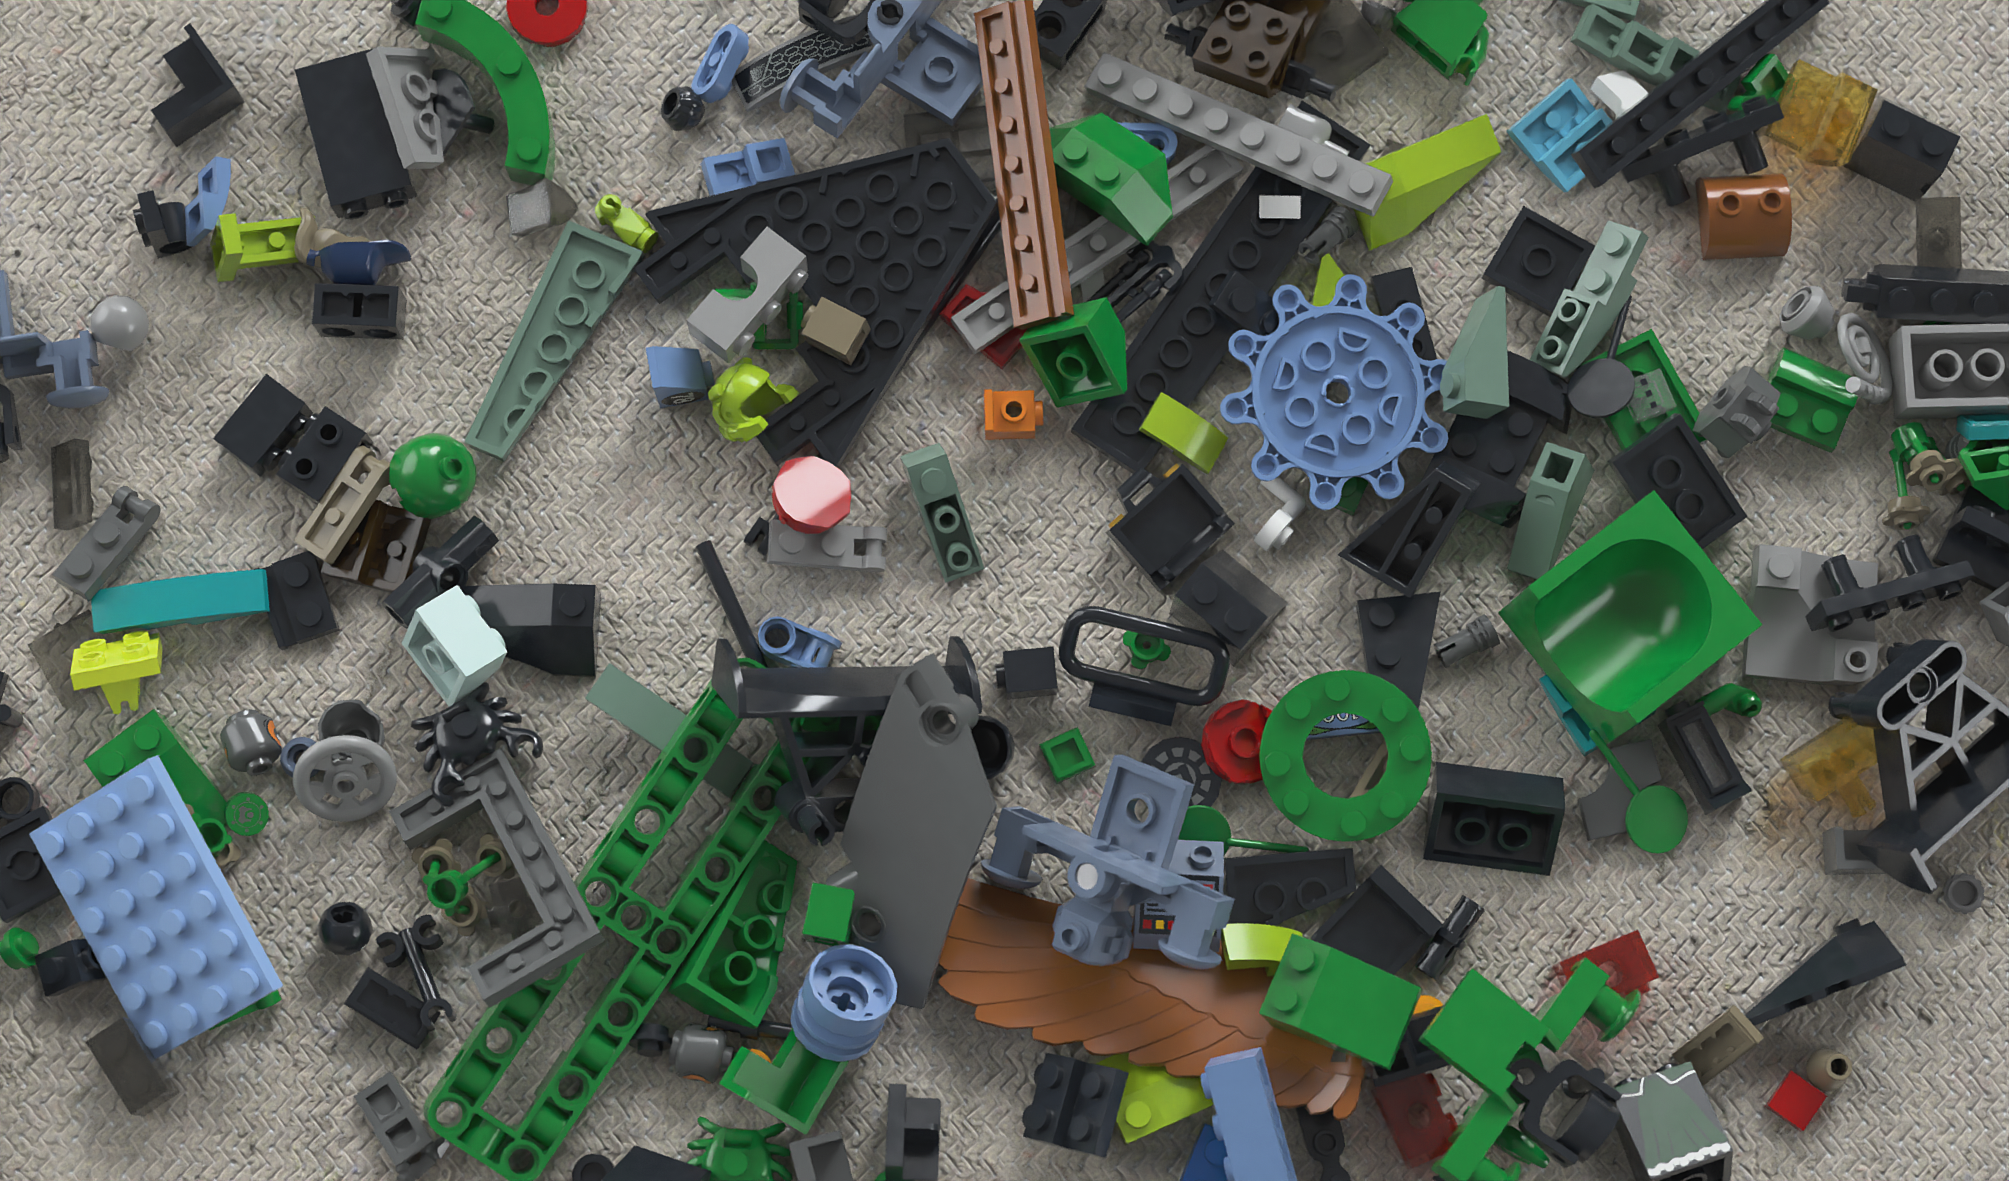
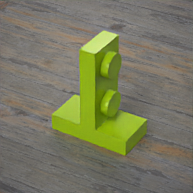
M236 213L219 215L210 241L217 282L233 281L238 269L298 263L294 245L301 217L238 224Z

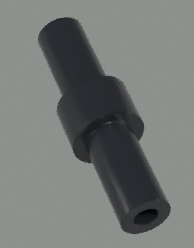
M710 1015L707 1022L708 1026L721 1028L727 1032L740 1033V1038L757 1041L760 1037L786 1040L793 1028L792 1024L763 1020V1018L755 1029Z

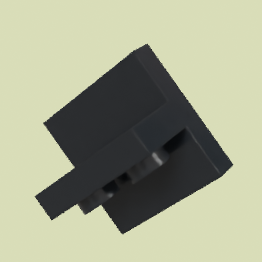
M1970 485L1965 489L1932 562L1944 567L1968 560L1975 574L1970 580L1994 592L2009 581V510H2005Z

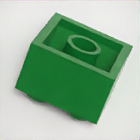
M1107 297L1073 305L1074 315H1065L1058 317V320L1028 328L1019 340L1056 408L1124 394L1127 390L1125 330Z

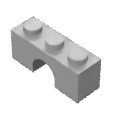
M768 227L762 231L740 257L742 271L757 283L753 294L746 299L735 301L725 298L713 289L687 319L689 334L728 364L736 354L742 356L749 350L755 340L753 334L763 323L769 325L776 318L782 308L780 302L789 292L795 294L808 278L806 255Z

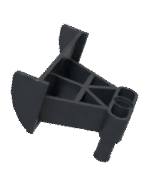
M950 636L945 666L942 667L954 684L953 689L956 694H964L970 697L976 703L979 714H981V692L975 664L969 649L960 636ZM718 638L711 681L712 687L738 719L772 718L792 781L783 784L777 791L775 805L792 829L805 833L811 844L818 846V842H820L821 846L827 845L834 838L835 832H844L861 779L833 778L852 759L853 755H855L863 768L865 767L868 759L867 755L870 753L878 730H863L865 716H884L897 684L894 677L910 666L740 668L736 653L728 639ZM840 717L839 731L793 732L789 718ZM802 757H812L804 765ZM845 801V803L840 808L836 809V807L840 803Z
M1921 639L1914 644L1893 643L1894 647L1890 646L1886 653V660L1889 665L1856 694L1836 692L1837 697H1830L1828 709L1830 714L1836 719H1852L1859 726L1873 728L1885 819L1856 844L1858 849L1893 879L1911 889L1932 894L1938 889V886L1924 861L2009 787V707L1963 674L1967 665V654L1965 648L1960 643L1949 640ZM1927 705L1926 730L1906 724ZM1986 717L1994 723L1962 750L1958 741ZM1908 738L1916 740V742H1914L1910 747L1908 743ZM1936 762L1940 771L1915 792L1914 779Z

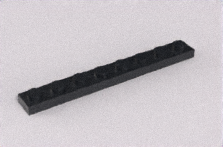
M1765 0L1573 152L1571 156L1594 189L1602 186L1830 4L1828 0Z

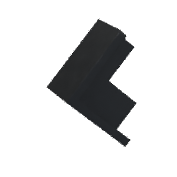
M191 23L183 27L190 38L163 55L185 88L151 109V112L176 147L245 102Z

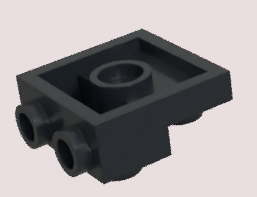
M1046 1053L1043 1063H1040L1034 1072V1082L1037 1087L1032 1104L1026 1107L1022 1115V1122L1025 1127L1023 1137L1047 1145L1106 1158L1129 1073L1116 1068L1087 1063L1076 1058Z

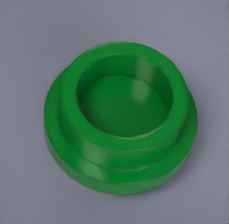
M18 927L8 930L4 934V938L0 940V956L3 961L15 970L20 968L28 969L36 964L34 956L39 954V944L34 935Z

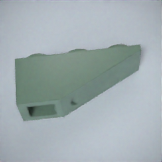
M1546 442L1530 479L1507 567L1508 571L1537 580L1554 567L1595 471L1585 454Z
M940 443L900 456L945 583L985 569L947 454Z

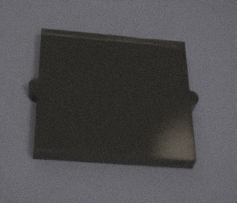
M89 609L64 624L56 623L54 630L28 644L33 656L64 708L90 693L98 694L100 691L99 688L101 686L74 691L70 676L74 649H78L82 643L94 639H105L106 643H109L104 634L93 632L92 612Z

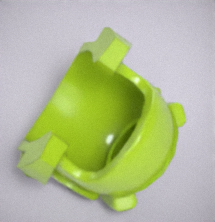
M742 357L734 366L729 367L717 378L715 385L708 391V398L712 401V415L716 423L719 424V431L722 436L731 442L739 441L742 443L744 441L748 442L768 426L762 415L789 403L799 392L794 386L787 384H778L775 387L769 379L770 374L766 370L752 365L751 358Z

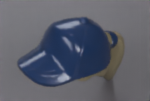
M300 208L301 223L296 233L294 245L296 258L302 264L321 268L322 272L333 284L376 285L384 267L412 260L409 250L397 241L378 240L369 242L363 236L348 237L335 229H318L313 214L307 208Z

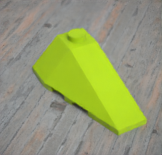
M1487 114L1365 163L1391 174L1393 183L1374 217L1353 208L1369 250H1373L1411 233L1501 153Z

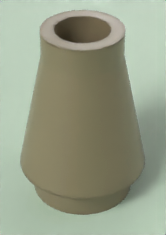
M1822 1048L1815 1051L1809 1057L1806 1064V1073L1809 1081L1822 1091H1834L1841 1088L1852 1072L1850 1059L1831 1048ZM1832 1062H1835L1838 1068L1835 1072L1836 1075L1831 1070Z

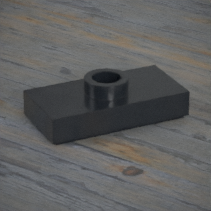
M369 967L366 968L344 1002V1005L418 1050L430 1031L420 1018L421 1010L425 1005L424 1002ZM439 1011L434 1013L432 1017L434 1024L441 1014Z

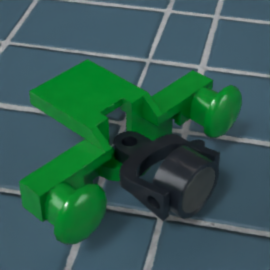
M1585 957L1573 965L1571 968L1573 974L1561 991L1549 998L1534 1016L1473 968L1469 970L1419 1040L1484 1091L1448 1140L1453 1144L1443 1159L1433 1164L1431 1170L1445 1181H1518L1521 1174V1167L1518 1162L1512 1163L1503 1171L1485 1155L1518 1109V1105L1523 1103L1525 1104L1518 1119V1127L1523 1134L1535 1142L1563 1168L1572 1166L1577 1161L1583 1163L1588 1160L1604 1143L1617 1124L1621 1111L1612 1104L1618 1102L1623 1094L1604 1082L1605 1074L1601 1069L1593 1068L1586 1070L1571 1059L1559 1062L1549 1071H1546L1536 1048L1541 1043L1551 1052H1557L1582 1016L1600 1029L1597 1036L1598 1041L1609 1042L1624 1030L1638 1010L1641 1001L1639 990L1635 989L1623 998L1605 984L1610 976ZM1518 1074L1522 1077L1523 1084L1519 1081ZM1562 1083L1563 1092L1567 1097L1580 1099L1562 1119L1553 1138H1551L1541 1130L1539 1126L1540 1116L1550 1095Z

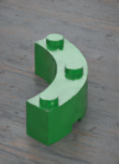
M422 0L415 23L422 40L453 51L475 64L487 76V79L503 101L508 125V148L504 166L510 180L551 190L556 153L550 109L539 79L527 55L500 23L466 0Z

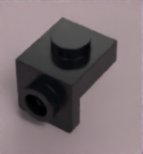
M86 938L69 940L34 956L45 997L58 996L85 983L107 979Z

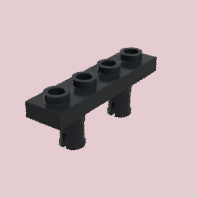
M1765 95L1757 96L1742 103V110L1728 116L1725 111L1713 114L1702 120L1704 126L1690 132L1687 131V128L1670 132L1663 137V143L1648 148L1621 170L1626 182L1629 183L1646 175L1655 174L1667 206L1671 207L1690 199V194L1678 164L1682 160L1725 142H1733L1746 174L1758 172L1768 167L1769 164L1756 132L1759 128L1784 118L1779 102L1773 97L1766 99Z
M1911 535L1901 539L1894 545L1908 577L1864 588L1859 587L1845 554L1834 556L1823 562L1824 564L1821 565V568L1827 577L1834 597L1821 600L1805 618L1811 631L1827 627L1830 632L1838 631L1848 627L1854 622L1853 620L1865 617L1866 621L1870 622L1886 616L1890 613V610L1902 607L1903 611L1916 609L1924 605L1927 599L1938 597L1940 601L1952 599L1963 593L1962 587L1975 574L1968 560L1940 568L1933 567L1923 548L1919 535Z

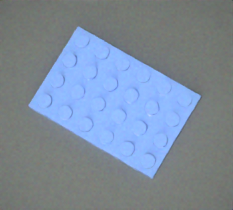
M159 756L145 760L29 834L134 1029L142 1039V1043L145 1044L144 1047L152 1061L154 1060L153 1056L157 1059L283 986Z

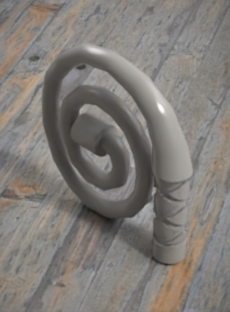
M1854 313L1842 315L1837 326L1838 340L1848 365L1857 376L1850 377L1846 381V390L1867 400L1871 404H1883L1892 396L1893 390L1891 369L1886 352L1874 330L1862 317ZM1848 323L1855 324L1847 329ZM1869 362L1870 374L1862 368L1868 366ZM1879 375H1880V377H1881V385H1880V387H1879V386H1874L1872 383H1874V382L1878 379V377H1879Z

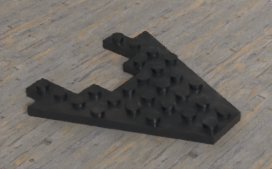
M949 138L650 210L645 215L666 245L633 269L657 302L661 304L726 256L750 287V283L755 281L742 271L740 257L766 227L806 255L808 278L801 288L814 306H817L820 298L824 297L865 318L871 330L852 365L808 344L806 341L795 348L815 375L818 382L765 420L768 426L756 437L777 466L812 442L825 461L840 468L997 210L998 202Z

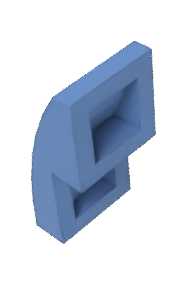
M785 138L746 144L743 151L705 157L700 164L710 196L795 175Z
M215 156L198 173L199 194L185 207L187 246L195 247L213 230L218 216L222 214L230 187L231 159Z

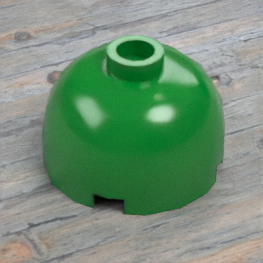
M428 433L410 439L395 451L389 467V482L392 489H397L398 495L402 499L399 503L405 510L417 517L434 519L455 512L470 499L476 485V466L472 455L461 442L449 435Z

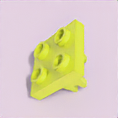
M141 630L128 633L123 636V640L106 643L105 639H94L82 643L80 648L74 649L70 676L74 691L101 686L114 714L121 713L122 701H127L132 711L138 710L140 677L161 673L163 647L160 634H149L148 631Z

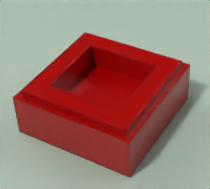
M1791 1070L1787 1072L1765 1104V1107L1802 1132L1827 1098V1095Z

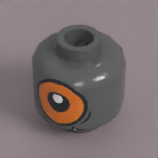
M243 710L231 715L220 733V739L229 766L238 772H247L250 776L261 775L271 770L273 767L272 763L282 753V746L272 718L259 713L257 710Z
M691 1022L684 1027L683 1031L676 1030L670 1049L669 1064L675 1065V1072L681 1078L712 1084L719 1078L721 1071H727L733 1060L735 1047L727 1045L728 1037L725 1030Z

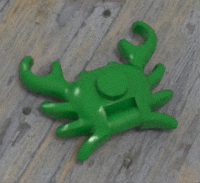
M701 1116L697 1119L698 1125L706 1132L713 1134V1138L690 1141L687 1144L688 1149L705 1150L706 1152L690 1159L687 1163L712 1171L709 1181H775L773 1179V1173L775 1172L785 1181H792L793 1175L790 1171L772 1158V1155L788 1157L791 1155L790 1149L779 1144L767 1142L768 1138L775 1137L785 1130L786 1125L784 1122L762 1129L751 1130L722 1127Z

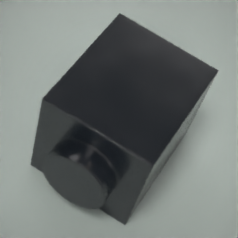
M1053 646L1003 651V663L995 664L997 689H1006L1007 700L1057 695L1058 686Z

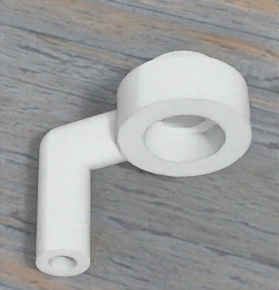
M1277 477L1272 481L1260 482V484L1285 503L1267 521L1254 539V542L1266 552L1272 546L1279 550L1294 532L1289 525L1306 505L1305 498L1281 478Z

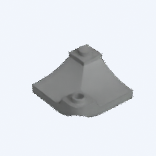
M1759 544L1753 550L1750 593L1746 597V604L1763 625L1744 639L1742 677L1807 684L1850 686L1860 684L1874 674L1878 657V642L1875 639V620L1867 622L1865 617L1853 620L1854 622L1844 629L1830 632L1828 627L1811 631L1805 618L1821 600L1834 597L1827 577L1821 568V565L1824 564L1823 562L1832 557L1802 551V548ZM1847 559L1859 587L1868 588L1877 585L1878 563ZM1851 654H1856L1862 659L1861 668L1852 666L1850 663Z

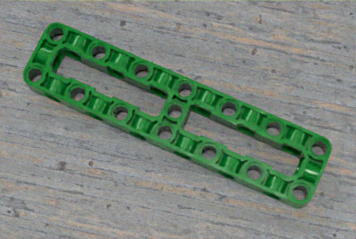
M737 658L740 667L766 668L751 658ZM712 679L574 880L599 930L606 926L633 944L631 949L634 952L617 978L613 979L611 977L583 1019L585 1025L567 1052L562 1050L534 1092L536 1095L535 1100L518 1125L515 1123L512 1126L506 1125L481 1107L585 953L557 968L552 975L542 977L494 1006L488 1007L425 1101L424 1117L429 1126L438 1135L509 1181H534L541 1174L781 815L775 805V796L779 788L788 781H792L776 733L774 736L777 737V740L760 764L753 766L727 805L730 808L713 835L706 836L679 876L682 881L664 907L659 906L658 908L629 889L743 720L735 716L712 687ZM802 717L789 718L793 732H802L800 725ZM763 718L774 726L772 718ZM695 737L701 742L702 754L697 760L690 762L684 756L683 747L686 741ZM802 757L804 765L812 757ZM764 785L771 792V801L766 808L758 809L754 804L753 795L759 787ZM649 809L654 816V825L649 831L640 833L635 827V817L641 810ZM719 857L724 864V871L718 879L709 880L705 873V866L710 859ZM601 881L606 888L605 898L600 903L591 905L586 899V889L591 883ZM636 905L641 911L640 922L635 927L625 928L621 921L622 912L628 906ZM672 929L676 935V943L671 950L661 952L657 947V937L662 931ZM616 1002H625L628 1008L627 1017L621 1023H610L608 1019L609 1008ZM498 1027L505 1028L508 1033L507 1043L498 1050L488 1048L486 1044L488 1033ZM576 1075L579 1079L578 1090L571 1096H561L558 1091L560 1081L565 1076ZM449 1101L457 1103L458 1115L453 1121L449 1123L437 1121L436 1111L442 1103ZM518 1149L529 1150L530 1161L528 1165L520 1170L511 1169L509 1166L510 1155Z

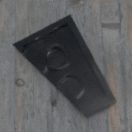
M1441 592L1414 594L1411 598L1402 595L1357 600L1356 609L1366 673L1378 676L1395 685L1419 710Z
M1353 848L1224 858L1226 892L1228 897L1234 899L1229 916V924H1265L1276 926L1283 923V921L1356 891Z

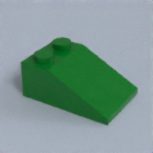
M155 709L83 760L101 786L104 787L145 760L159 756L184 804L191 805L194 813H198L202 820L213 818L220 821L224 827L227 825L224 818V809L228 801L168 719Z
M1292 933L1259 1014L1272 1027L1390 1070L1423 989L1330 946Z

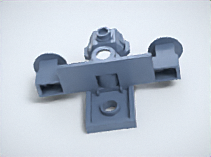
M1114 755L1090 836L1021 806L1004 807L1001 809L994 833L997 840L991 859L981 861V868L990 879L1007 887L1029 889L1038 886L1043 880L1038 873L1030 870L1034 854L1048 853L1070 863L1067 878L1070 888L1075 893V897L1058 906L1052 926L1055 932L1052 946L1055 950L1089 965L1106 966L1117 964L1123 959L1128 958L1134 939L1131 933L1133 918L1128 911L1129 905H1137L1155 900L1166 905L1165 912L1175 916L1169 938H1160L1158 940L1159 949L1167 958L1177 964L1193 969L1214 968L1222 961V958L1216 952L1210 950L1209 947L1214 931L1226 928L1234 899L1169 871L1194 784L1125 755ZM1139 799H1143L1149 808V815L1145 822L1139 821L1135 815V805Z

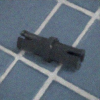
M1462 895L1449 917L1444 921L1443 926L1435 933L1436 935L1414 966L1437 981L1457 950H1463L1466 945L1464 940L1485 912V909L1470 898Z

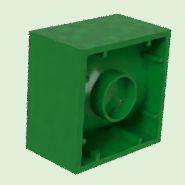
M1655 490L1538 578L1498 612L1590 730H1596L1606 744L1642 721L1763 625Z

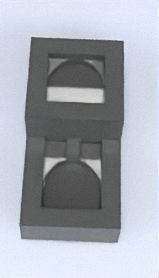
M388 1072L354 1096L373 1126V1132L396 1167L434 1142L421 1117L392 1072Z

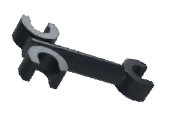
M423 915L414 922L412 928H406L398 934L385 932L380 934L375 940L380 948H385L391 944L396 945L394 953L383 958L388 968H395L401 965L407 957L425 1004L421 1010L420 1018L428 1030L434 1031L435 1025L432 1021L434 1013L440 1010L445 1011L447 1018L452 1023L456 1021V1012L447 1000L441 999L422 948L435 950L444 944L439 934L429 938L423 937L424 931L427 928L436 925L432 915Z

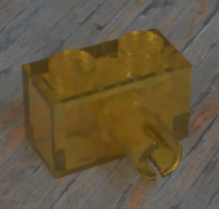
M1841 719L1780 759L1799 793L1807 798L1818 802L1830 793L1838 790L1854 818L1867 813L1864 807L1867 806L1871 811L1877 805L1859 777L1861 773L1878 763L1873 728L1859 726L1852 719Z

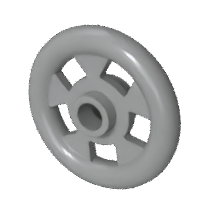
M352 735L334 736L315 743L301 755L293 772V787L301 804L321 818L338 822L356 821L378 812L392 797L397 783L396 767L387 751L369 739ZM351 752V758L339 760L338 758L332 761V754ZM373 762L378 768L379 773L368 777L362 766ZM313 769L325 770L323 782L310 781ZM348 779L350 781L342 782L341 780ZM365 788L369 789L373 794L367 799L360 802L355 798ZM326 793H329L334 797L342 799L338 804H333L322 798Z

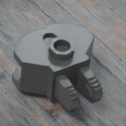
M1744 366L1722 384L1699 413L1693 432L1699 437H1705L1717 448V453L1721 457L1730 458L1745 445L1758 441L1769 431L1772 425L1770 420L1779 410L1777 402L1781 393L1752 367Z

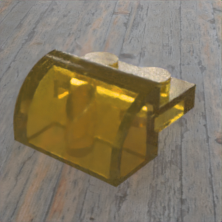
M1798 59L1793 63L1778 99L1784 118L1769 124L1764 135L1796 150L1794 157L1806 162L1829 167L1843 166L1850 162L1878 89L1843 72L1834 76Z

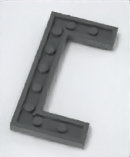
M502 748L460 770L459 773L465 781L464 786L459 787L455 783H448L443 787L442 792L453 798L454 804L452 806H442L435 801L431 788L389 811L403 841L412 850L485 808L544 921L543 924L467 967L483 1001L489 1008L605 941Z

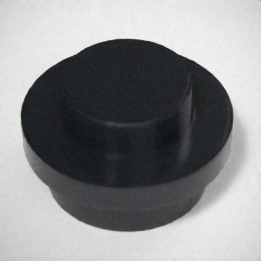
M642 1023L630 1039L629 1045L636 1048L637 1054L641 1056L659 1057L662 1056L663 1051L671 1049L672 1038L669 1037L668 1027L655 1023Z

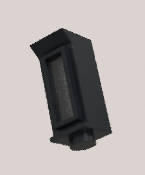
M1684 700L1665 710L1668 718L1658 724V727L1705 815H1708L1718 808L1742 798L1753 790L1740 774L1704 707V701L1702 700L1691 706L1688 700Z

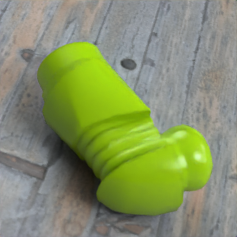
M607 194L597 203L595 215L601 225H609L626 245L639 249L643 253H647L653 248L659 236L658 232L653 230L651 224L630 207L628 209L624 207L618 196Z

